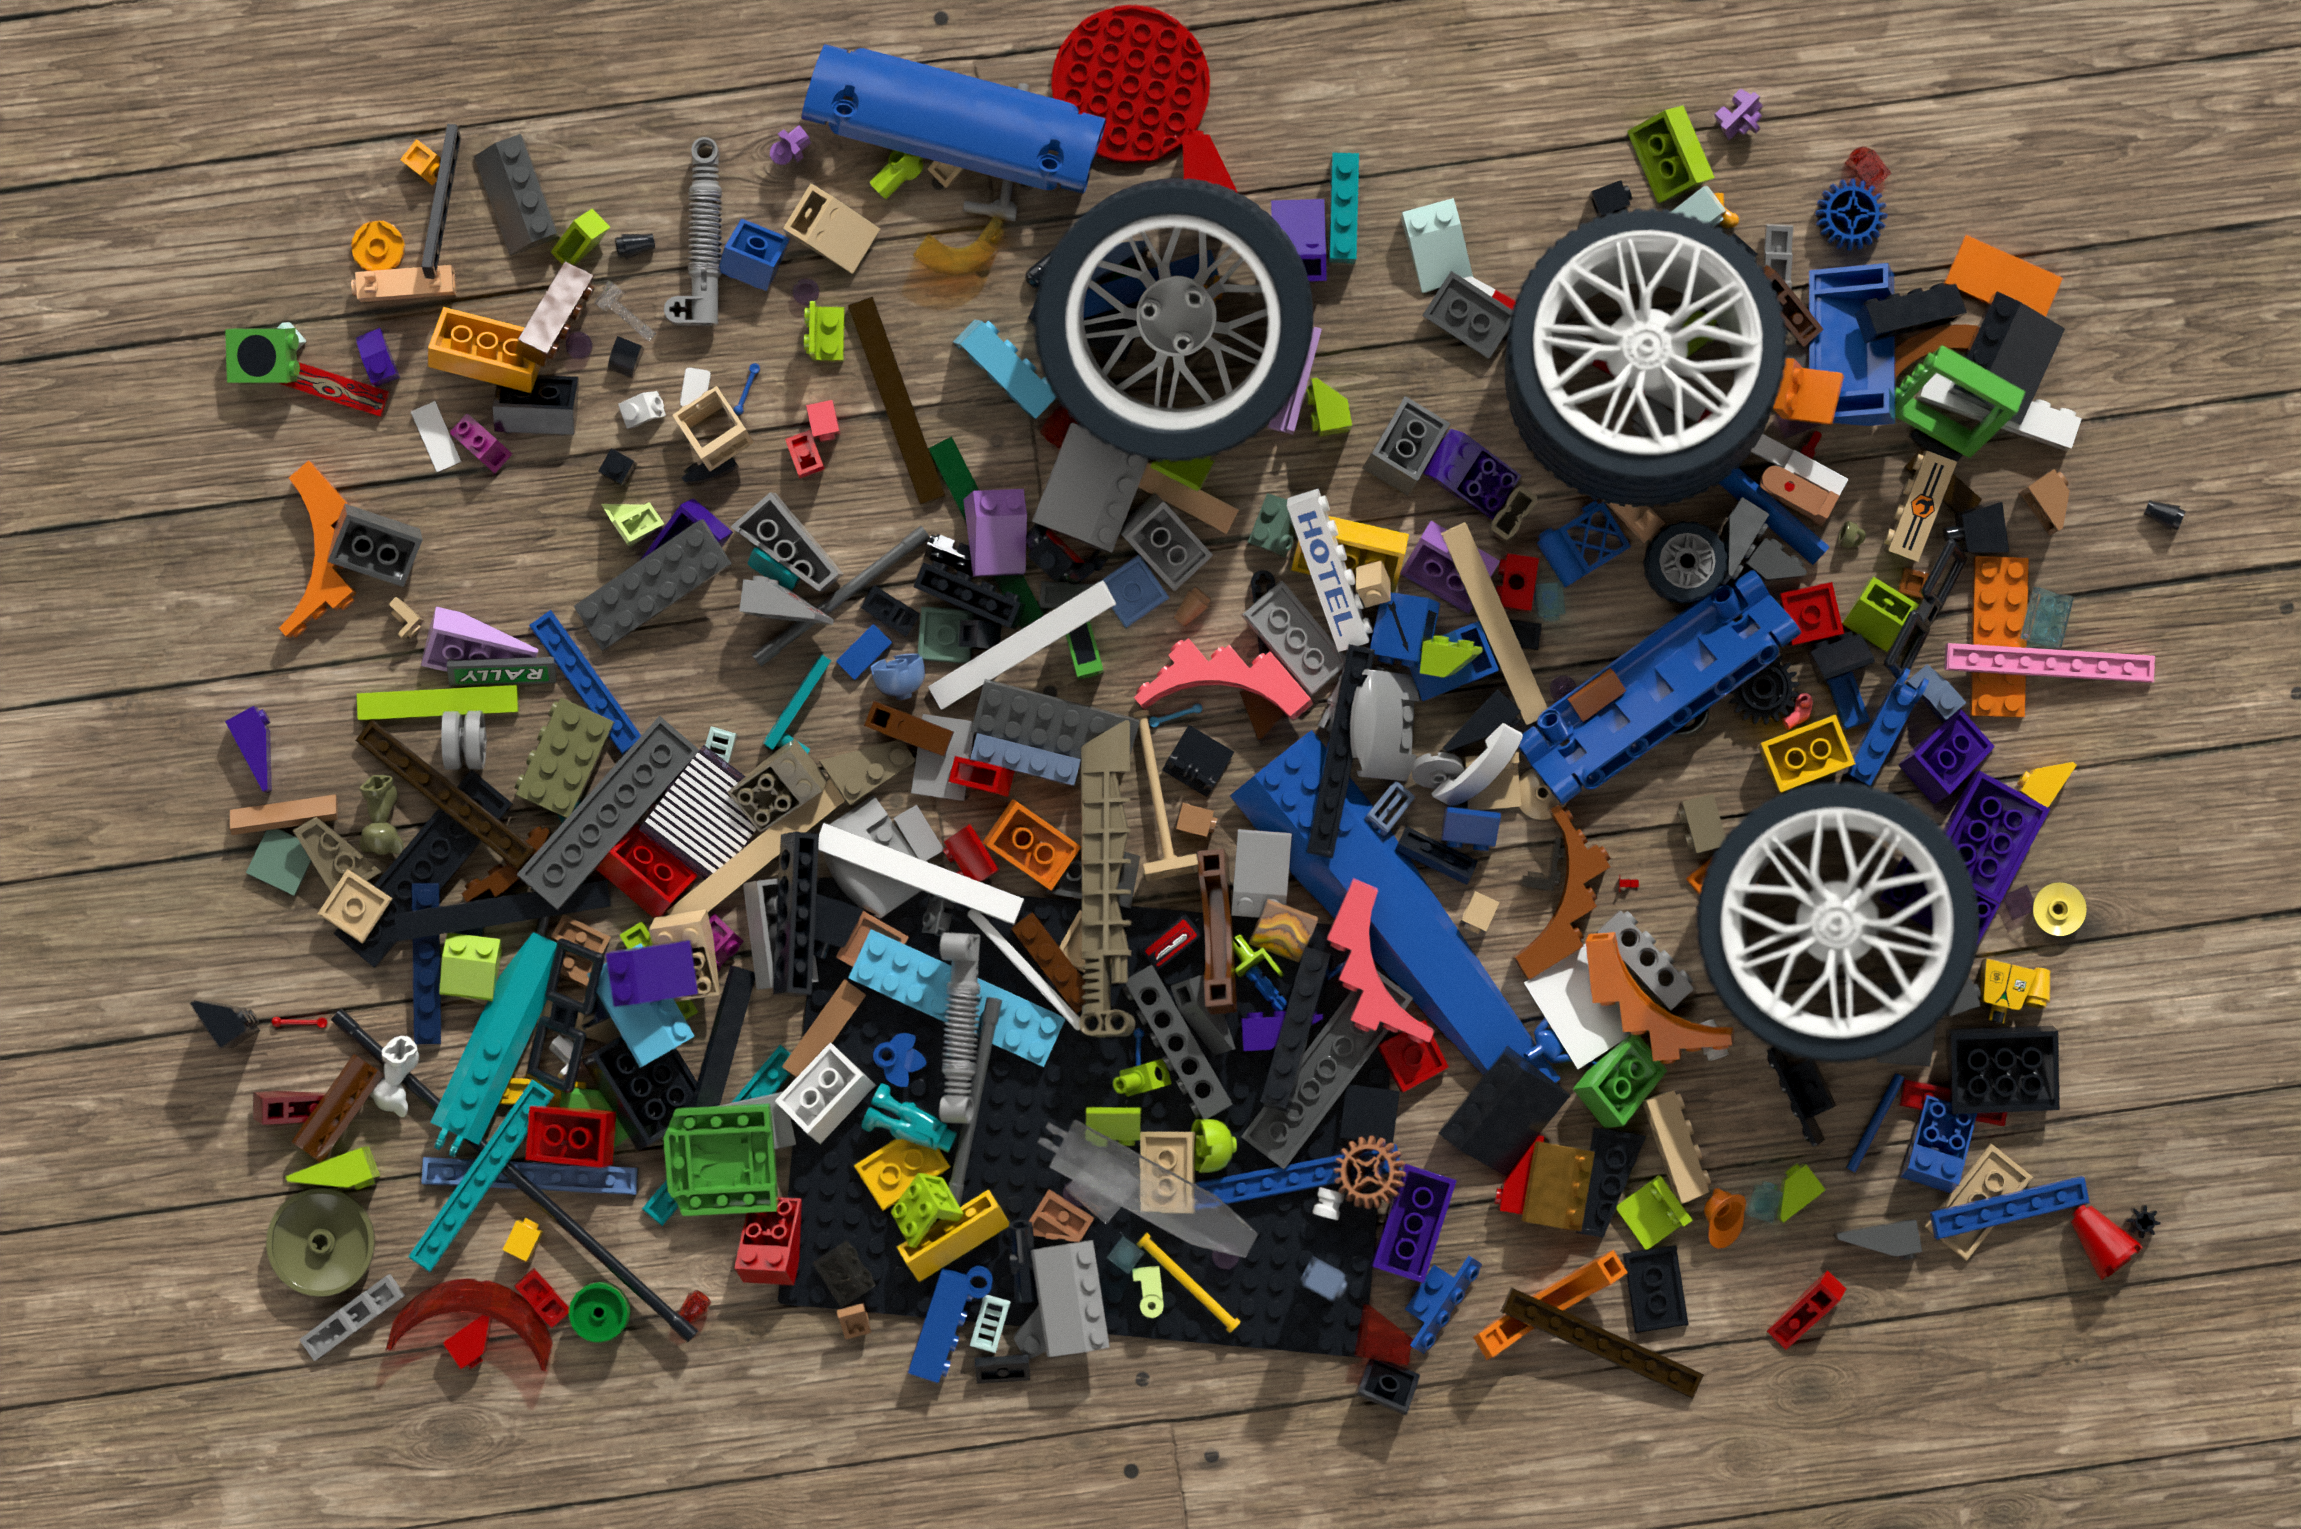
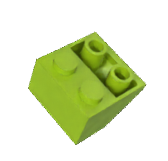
M1311 378L1310 385L1306 386V397L1308 405L1313 404L1314 412H1311L1310 416L1312 430L1318 431L1319 437L1350 432L1352 421L1348 399L1318 378Z
M1873 576L1864 586L1843 620L1842 625L1856 634L1861 633L1864 639L1887 652L1893 645L1909 612L1916 610L1919 604Z

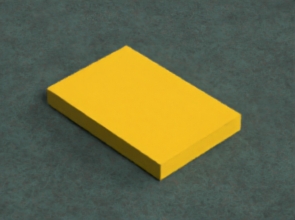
M894 1139L854 1165V1167L883 1211L900 1199L918 1173L938 1176L949 1169L950 1165L939 1148L935 1151L932 1148L904 1139Z

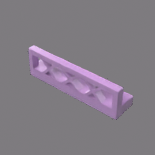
M1314 327L1312 329L1310 351L1302 377L1286 405L1269 422V429L1294 434L1321 328Z

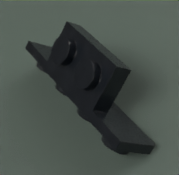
M1772 1046L1767 1049L1768 1062L1776 1070L1780 1078L1779 1085L1782 1091L1787 1093L1791 1101V1110L1794 1116L1799 1118L1803 1126L1802 1132L1805 1139L1813 1147L1817 1146L1825 1139L1814 1116L1834 1108L1836 1103L1815 1061L1805 1060L1790 1067L1784 1053Z

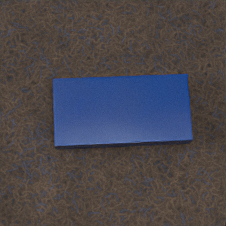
M872 624L836 662L856 680L892 642Z
M1852 671L1826 680L1844 731L1870 722Z

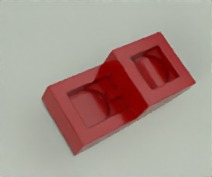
M535 1267L514 1285L551 1328L569 1313L568 1304Z

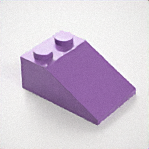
M1024 489L972 491L963 501L973 577L1025 574L1027 511Z

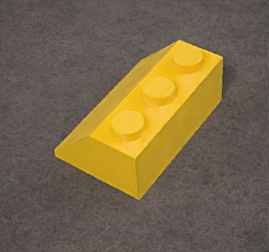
M1836 715L1764 741L1758 747L1766 769L1780 793L1855 765Z

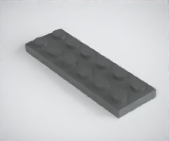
M701 519L574 605V608L601 651H604L726 569L732 563L704 519Z
M985 679L971 726V732L1081 759V747L1125 720L1130 722L1131 754L1140 720Z

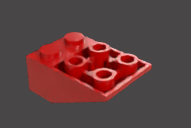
M778 1197L777 1211L746 1213L734 1267L742 1282L794 1285L799 1264L801 1198Z

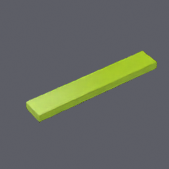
M517 685L357 693V715L359 721L443 716L445 711H458L461 715H466L468 711H483L484 714L519 712Z

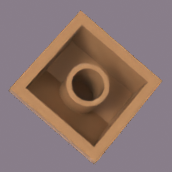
M2055 469L2019 492L2049 536L2060 531L2064 526L2070 492L2067 488L2069 485L2067 479L2061 472L2057 473Z

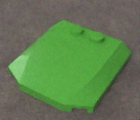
M770 1104L677 1108L664 1135L667 1189L681 1209V1214L683 1216L777 1211L778 1187L773 1119Z

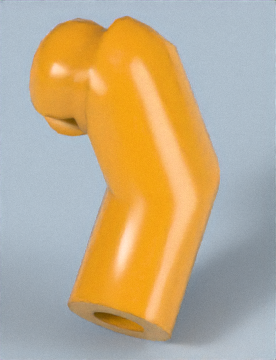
M1714 193L1724 207V193ZM1726 209V212L1721 215L1724 219L1719 224L1724 228H1734L1739 223V217L1737 214Z

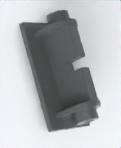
M928 893L929 902L927 911L922 919V933H931L942 937L944 933L949 932L952 914L944 912L945 907L954 909L955 902Z

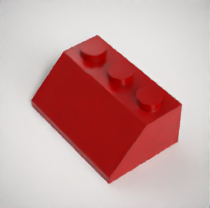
M638 824L607 853L596 869L654 919L655 917L663 916L698 876Z

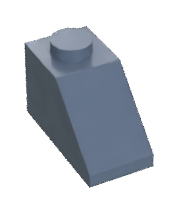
M1928 664L1907 681L1911 688L1916 690L1923 678L1929 680L1921 699L1941 722L1947 720L1966 704L1952 685Z

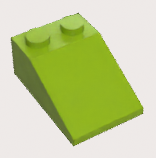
M366 1146L288 1175L286 1179L287 1182L339 1187L355 1186L356 1190L375 1184L374 1178L379 1177L380 1173L370 1147Z

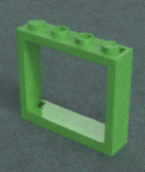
M1941 345L1933 354L1929 352L1923 364L1919 363L1915 367L1911 377L1907 375L1904 378L1900 388L1895 387V417L1971 458L2017 413L2025 391ZM1938 373L1996 407L1972 430H1969L1913 397Z

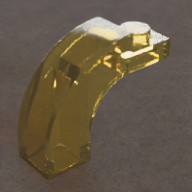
M994 216L979 238L971 245L963 248L948 247L928 234L913 254V258L926 268L940 274L963 275L982 268L996 255V250L990 244L994 243L996 245L1003 236L1004 231L1001 230L1004 227L1003 222Z

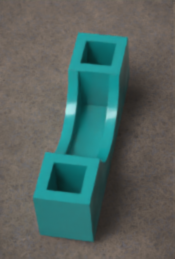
M1332 153L1329 263L1355 264L1357 260L1359 153Z

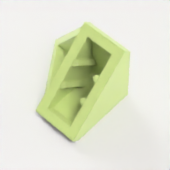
M650 502L645 505L601 504L630 548L664 525Z

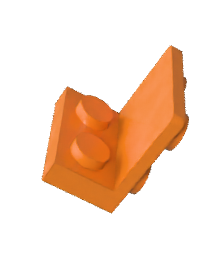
M1786 358L1782 383L1773 409L1782 419L1831 425L1834 420L1844 375L1839 372L1802 368L1795 359Z

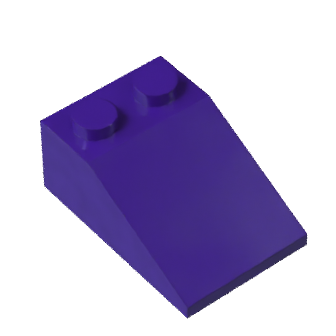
M692 498L679 506L641 560L701 519H704L721 548L733 532L697 500Z
M1959 709L1922 740L1898 766L1926 797L1935 804L1950 795L1995 746L1969 717Z
M691 940L606 953L613 1007L698 994Z

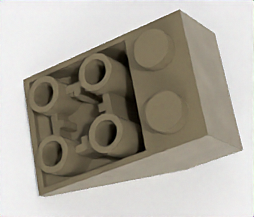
M794 738L769 756L727 793L756 829L762 833L822 792L827 778Z

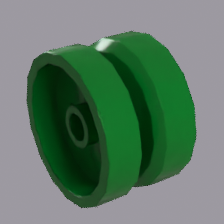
M600 1281L586 1285L575 1294L570 1302L568 1315L571 1326L579 1336L587 1341L600 1343L611 1340L624 1331L630 1321L631 1306L629 1298L621 1288L613 1283ZM599 1307L604 1310V1315L600 1318L599 1314L595 1315L594 1310Z

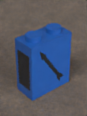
M1391 592V601L1379 604L1370 649L1375 650L1374 656L1378 657V662L1393 664L1394 660L1402 661V666L1417 668V665L1421 664L1423 642L1433 639L1440 602L1430 598Z

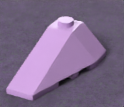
M436 607L429 627L421 666L447 672V660L536 658L538 649L464 613Z

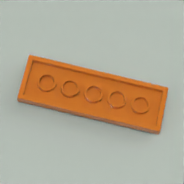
M1974 557L1972 645L2027 648L2029 558ZM1971 672L1970 716L2024 718L2026 675Z

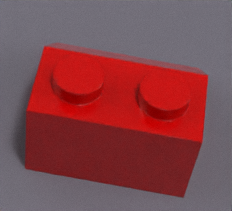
M971 824L944 841L946 848L942 850L950 863L956 861L961 869L956 872L957 874L983 882L999 872V869Z

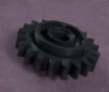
M1781 655L1729 693L1733 694L1734 697L1728 701V704L1737 703L1738 705L1734 713L1744 711L1742 720L1748 719L1751 715L1753 716V724H1757L1761 717L1764 725H1767L1769 723V716L1777 722L1779 721L1778 712L1783 716L1788 715L1785 706L1795 707L1794 702L1790 698L1799 697V694L1792 691V688L1799 686L1800 683L1791 681V678L1797 672H1787L1791 663L1789 662L1782 666L1780 664L1782 661ZM1758 681H1765L1768 684L1769 691L1766 695H1760L1756 691Z

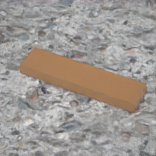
M329 795L230 810L231 835L299 826L314 817L319 818L322 822L338 820L337 796Z
M844 979L782 1067L795 1077H798L829 1043H833L866 994Z

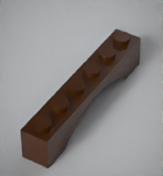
M1224 849L1197 851L1205 931V1006L1210 1014L1237 1012L1229 857Z

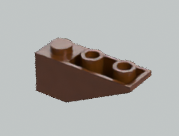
M873 701L864 724L868 728L944 757L954 734V731Z

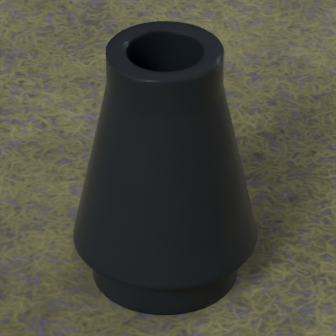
M621 234V237H616L615 246L618 258H625L627 260L655 249L653 234Z
M2149 500L2144 515L2149 516L2171 531L2172 528L2179 530L2186 511L2180 509L2179 505Z

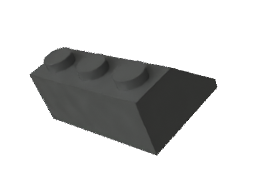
M344 504L335 526L327 561L404 587L423 540L421 530Z

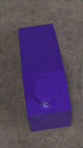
M252 706L225 722L263 792L268 793L272 791L270 729L267 726L271 722L264 709L259 711L258 707Z

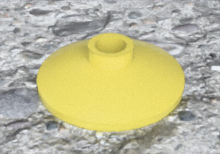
M2059 882L2045 886L2038 892L2033 902V915L2036 923L2043 931L2051 935L2064 936L2075 932L2082 925L2086 917L2087 908L2083 895L2077 888L2067 883ZM2056 904L2062 907V912L2059 915L2053 911Z

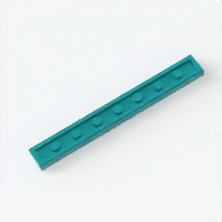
M780 1044L731 1103L774 1094L791 1074L782 1067L791 1053ZM667 1179L642 1208L661 1226L667 1222L679 1207L675 1199L668 1192Z
M533 1079L531 1080L408 1258L428 1272H432L527 1136L529 1107L548 1106L555 1094Z

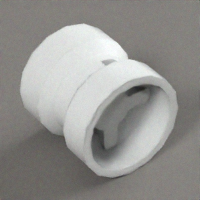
M1319 1187L1317 1194L1319 1204L1314 1205L1313 1214L1338 1220L1340 1215L1338 1208L1343 1202L1345 1194Z

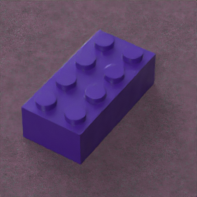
M1406 1164L1402 1167V1171L1407 1173L1406 1177H1399L1398 1181L1404 1183V1187L1396 1186L1395 1190L1399 1192V1195L1392 1198L1371 1266L1424 1283L1457 1180Z

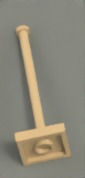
M1149 710L1134 712V718L1140 720L1138 728L1164 857L1161 861L1143 864L1146 882L1198 872L1196 854L1182 857L1174 856L1147 718L1150 716Z

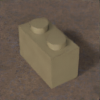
M1714 794L1681 802V808L1677 809L1680 823L1686 824L1688 834H1685L1684 837L1688 850L1693 849V853L1697 854L1719 848L1726 837Z

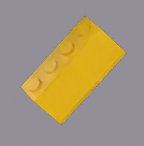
M1328 516L1330 521L1334 520L1336 523L1338 535L1335 537L1338 545L1342 544L1347 555V560H1344L1347 570H1352L1355 582L1356 567L1382 561L1391 578V592L1395 593L1409 534ZM1298 540L1291 570L1311 575Z

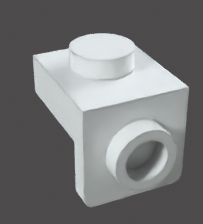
M657 391L641 393L618 404L627 429L666 415L663 401Z
M559 1035L551 1043L549 1049L566 1065L557 1076L563 1079L567 1074L574 1043L568 1038L563 1039Z

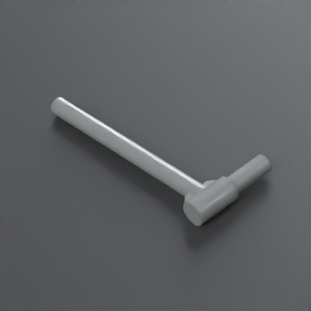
M1018 84V89L1028 92V84ZM1003 179L1000 200H995L991 205L964 201L963 211L989 215L990 218L1015 221L1017 207L1013 202H1010L1013 181Z

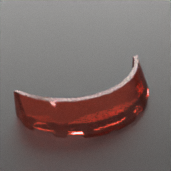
M463 1278L437 1284L414 1297L393 1321L386 1346L387 1351L395 1350L398 1340L414 1326L434 1316L453 1312L482 1314L510 1327L530 1347L541 1371H548L550 1369L553 1341L545 1323L533 1306L512 1289L489 1280L478 1281L474 1278Z

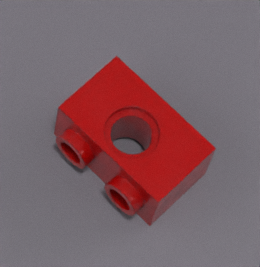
M1507 553L1505 559H1500L1498 575L1503 576L1501 586L1496 585V592L1504 609L1531 612L1539 558ZM1511 576H1519L1522 579L1523 586L1521 589L1515 590L1510 587L1509 578Z

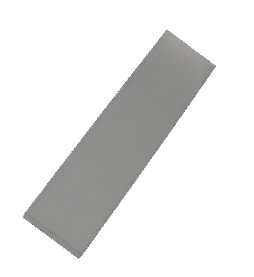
M1766 224L1763 268L1768 265L1774 269L1791 289L1793 225Z
M388 1274L299 1340L313 1360L316 1361L403 1298L405 1294L391 1274Z

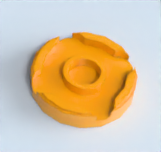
M373 221L363 224L355 232L352 239L351 247L354 260L366 271L395 269L401 263L405 254V242L402 234L394 225L385 221Z

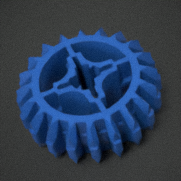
M1854 178L1849 181V187H1847L1844 179L1839 181V188L1835 184H1831L1829 186L1831 193L1824 191L1822 196L1825 200L1817 201V205L1823 208V210H1816L1815 216L1823 217V219L1818 220L1816 226H1825V229L1820 232L1821 236L1829 233L1831 235L1827 240L1829 244L1834 239H1837L1836 248L1838 249L1843 246L1844 242L1846 243L1847 251L1852 250L1854 242L1858 250L1863 248V241L1870 246L1873 243L1871 236L1878 239L1880 233L1877 229L1883 230L1886 226L1883 222L1879 221L1887 218L1886 213L1879 212V210L1886 207V203L1878 204L1877 201L1882 197L1881 193L1873 196L1871 193L1875 187L1872 185L1868 190H1865L1866 182L1863 180L1858 187H1856ZM1848 194L1844 208L1831 210V205L1836 198ZM1856 196L1865 200L1871 211L1861 208L1858 205ZM1850 206L1854 210L1853 213L1856 212L1857 214L1852 223L1845 215ZM1831 218L1843 223L1846 234L1834 226ZM1871 220L1867 231L1854 235L1857 222Z

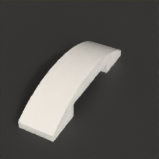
M1502 723L1485 740L1488 748L1457 779L1448 776L1447 780L1431 793L1432 796L1449 806H1455L1480 793L1508 764L1521 742L1522 733Z

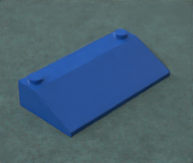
M1888 263L1809 270V312L1824 329L1809 342V369L1839 372L1844 375L1833 423L1862 426L1895 424V336L1865 343L1855 317V313L1863 307L1862 304L1875 298H1877L1878 302L1883 301L1886 297L1894 294V273Z

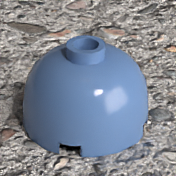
M919 654L894 656L896 660L886 663V659H882L871 666L876 687L885 695L896 696L897 700L912 697V692L919 689L925 678L923 658Z

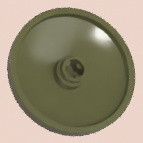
M328 1188L306 1190L289 1198L274 1214L267 1232V1254L277 1276L290 1288L310 1296L334 1295L352 1287L368 1270L375 1251L374 1227L366 1210L351 1196Z

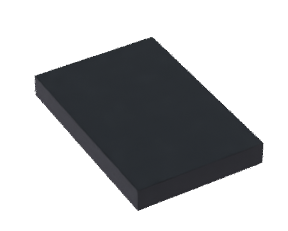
M1676 1245L1622 1253L1624 1266L1628 1272L1626 1273L1635 1333L1689 1325Z

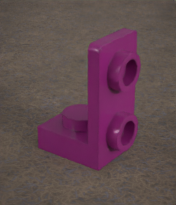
M465 414L450 431L453 437L494 473L512 455L505 446L469 414Z

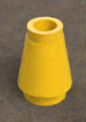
M2035 968L2036 975L2025 998V1005L2045 1009L2047 1003H2050L2051 971L2044 968Z

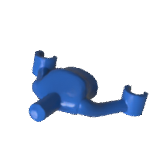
M1544 1017L1534 1031L1537 1045L1523 1053L1524 1058L1531 1062L1543 1055L1550 1063L1571 1062L1572 1059L1568 1053L1561 1054L1565 1048L1552 1027L1546 1029L1550 1024ZM1592 1060V1061H1590L1589 1063H1587L1586 1065L1589 1066V1067H1592V1066H1594L1597 1062H1595L1594 1060Z

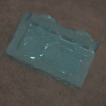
M2033 587L2020 638L2045 647L2061 648L2074 598L2043 588Z

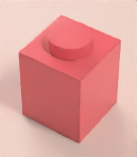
M833 400L806 405L813 438L819 439L820 442L834 440L835 435L840 434Z

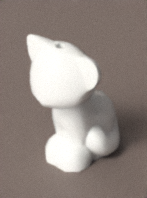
M399 1036L389 1041L381 1051L382 1060L385 1062V1078H381L370 1096L374 1099L379 1109L394 1111L400 1117H405L408 1111L405 1090L400 1083L417 1066L419 1052L417 1045L408 1036Z

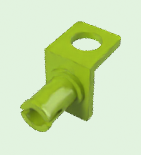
M1242 935L1235 937L1241 946L1239 948L1233 941L1234 953L1241 961V964L1235 969L1239 977L1243 976L1251 967L1257 965L1263 959L1269 962L1280 978L1284 976L1264 948L1254 952Z
M1163 1059L1121 1070L1119 1072L1120 1076L1116 1077L1113 1081L1115 1091L1119 1094L1125 1093L1126 1096L1171 1084L1167 1065ZM1156 1067H1159L1162 1072L1161 1081L1155 1076Z

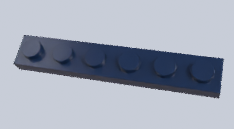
M412 883V911L439 907V883ZM440 934L413 939L415 1044H441V996L439 993Z

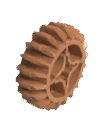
M1369 1136L1366 1143L1364 1137H1359V1146L1355 1142L1350 1141L1349 1147L1351 1151L1343 1148L1341 1152L1346 1157L1344 1159L1336 1158V1162L1342 1164L1341 1168H1334V1173L1341 1174V1177L1335 1179V1183H1344L1339 1189V1193L1345 1194L1348 1192L1345 1199L1348 1202L1355 1199L1354 1205L1360 1207L1364 1202L1365 1208L1371 1209L1374 1202L1376 1208H1381V1199L1385 1203L1390 1204L1391 1198L1389 1194L1391 1193L1393 1196L1398 1197L1399 1192L1394 1188L1396 1186L1404 1187V1183L1398 1181L1399 1177H1406V1172L1399 1171V1168L1406 1165L1405 1161H1396L1402 1155L1401 1152L1395 1151L1392 1153L1395 1145L1389 1143L1385 1146L1386 1140L1380 1138L1376 1143L1375 1137ZM1367 1151L1380 1152L1377 1158L1373 1157L1368 1162L1358 1158L1359 1155ZM1385 1160L1388 1161L1390 1169L1388 1181L1382 1174ZM1352 1164L1358 1171L1355 1185H1353L1351 1180ZM1362 1166L1369 1167L1372 1169L1374 1168V1176L1378 1179H1375L1373 1177L1371 1178L1369 1176L1366 1177V1169ZM1371 1183L1382 1187L1381 1190L1373 1194L1360 1193L1363 1187L1367 1188Z

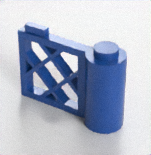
M1595 500L1582 508L1584 514L1556 531L1549 528L1538 535L1540 541L1536 544L1564 588L1631 547L1604 502L1598 504ZM1599 510L1606 519L1604 529L1590 525L1592 515ZM1587 518L1586 524L1580 523ZM1573 526L1584 528L1582 542L1572 540L1567 530ZM1589 530L1603 533L1600 547L1586 544ZM1607 534L1616 536L1622 547L1617 550L1604 548ZM1585 548L1599 551L1597 562L1591 566H1588L1583 558ZM1603 552L1609 554L1602 558Z

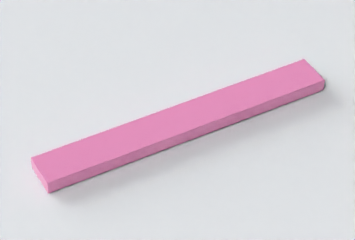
M1945 644L1944 670L2144 683L2154 682L2155 656Z

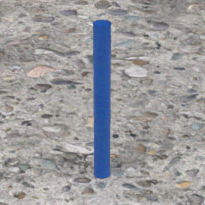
M1895 1073L1846 1167L1847 1169L1856 1173L1905 1079L1901 1075Z

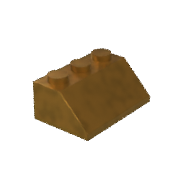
M1535 1141L1522 1221L1581 1231L1595 1152Z

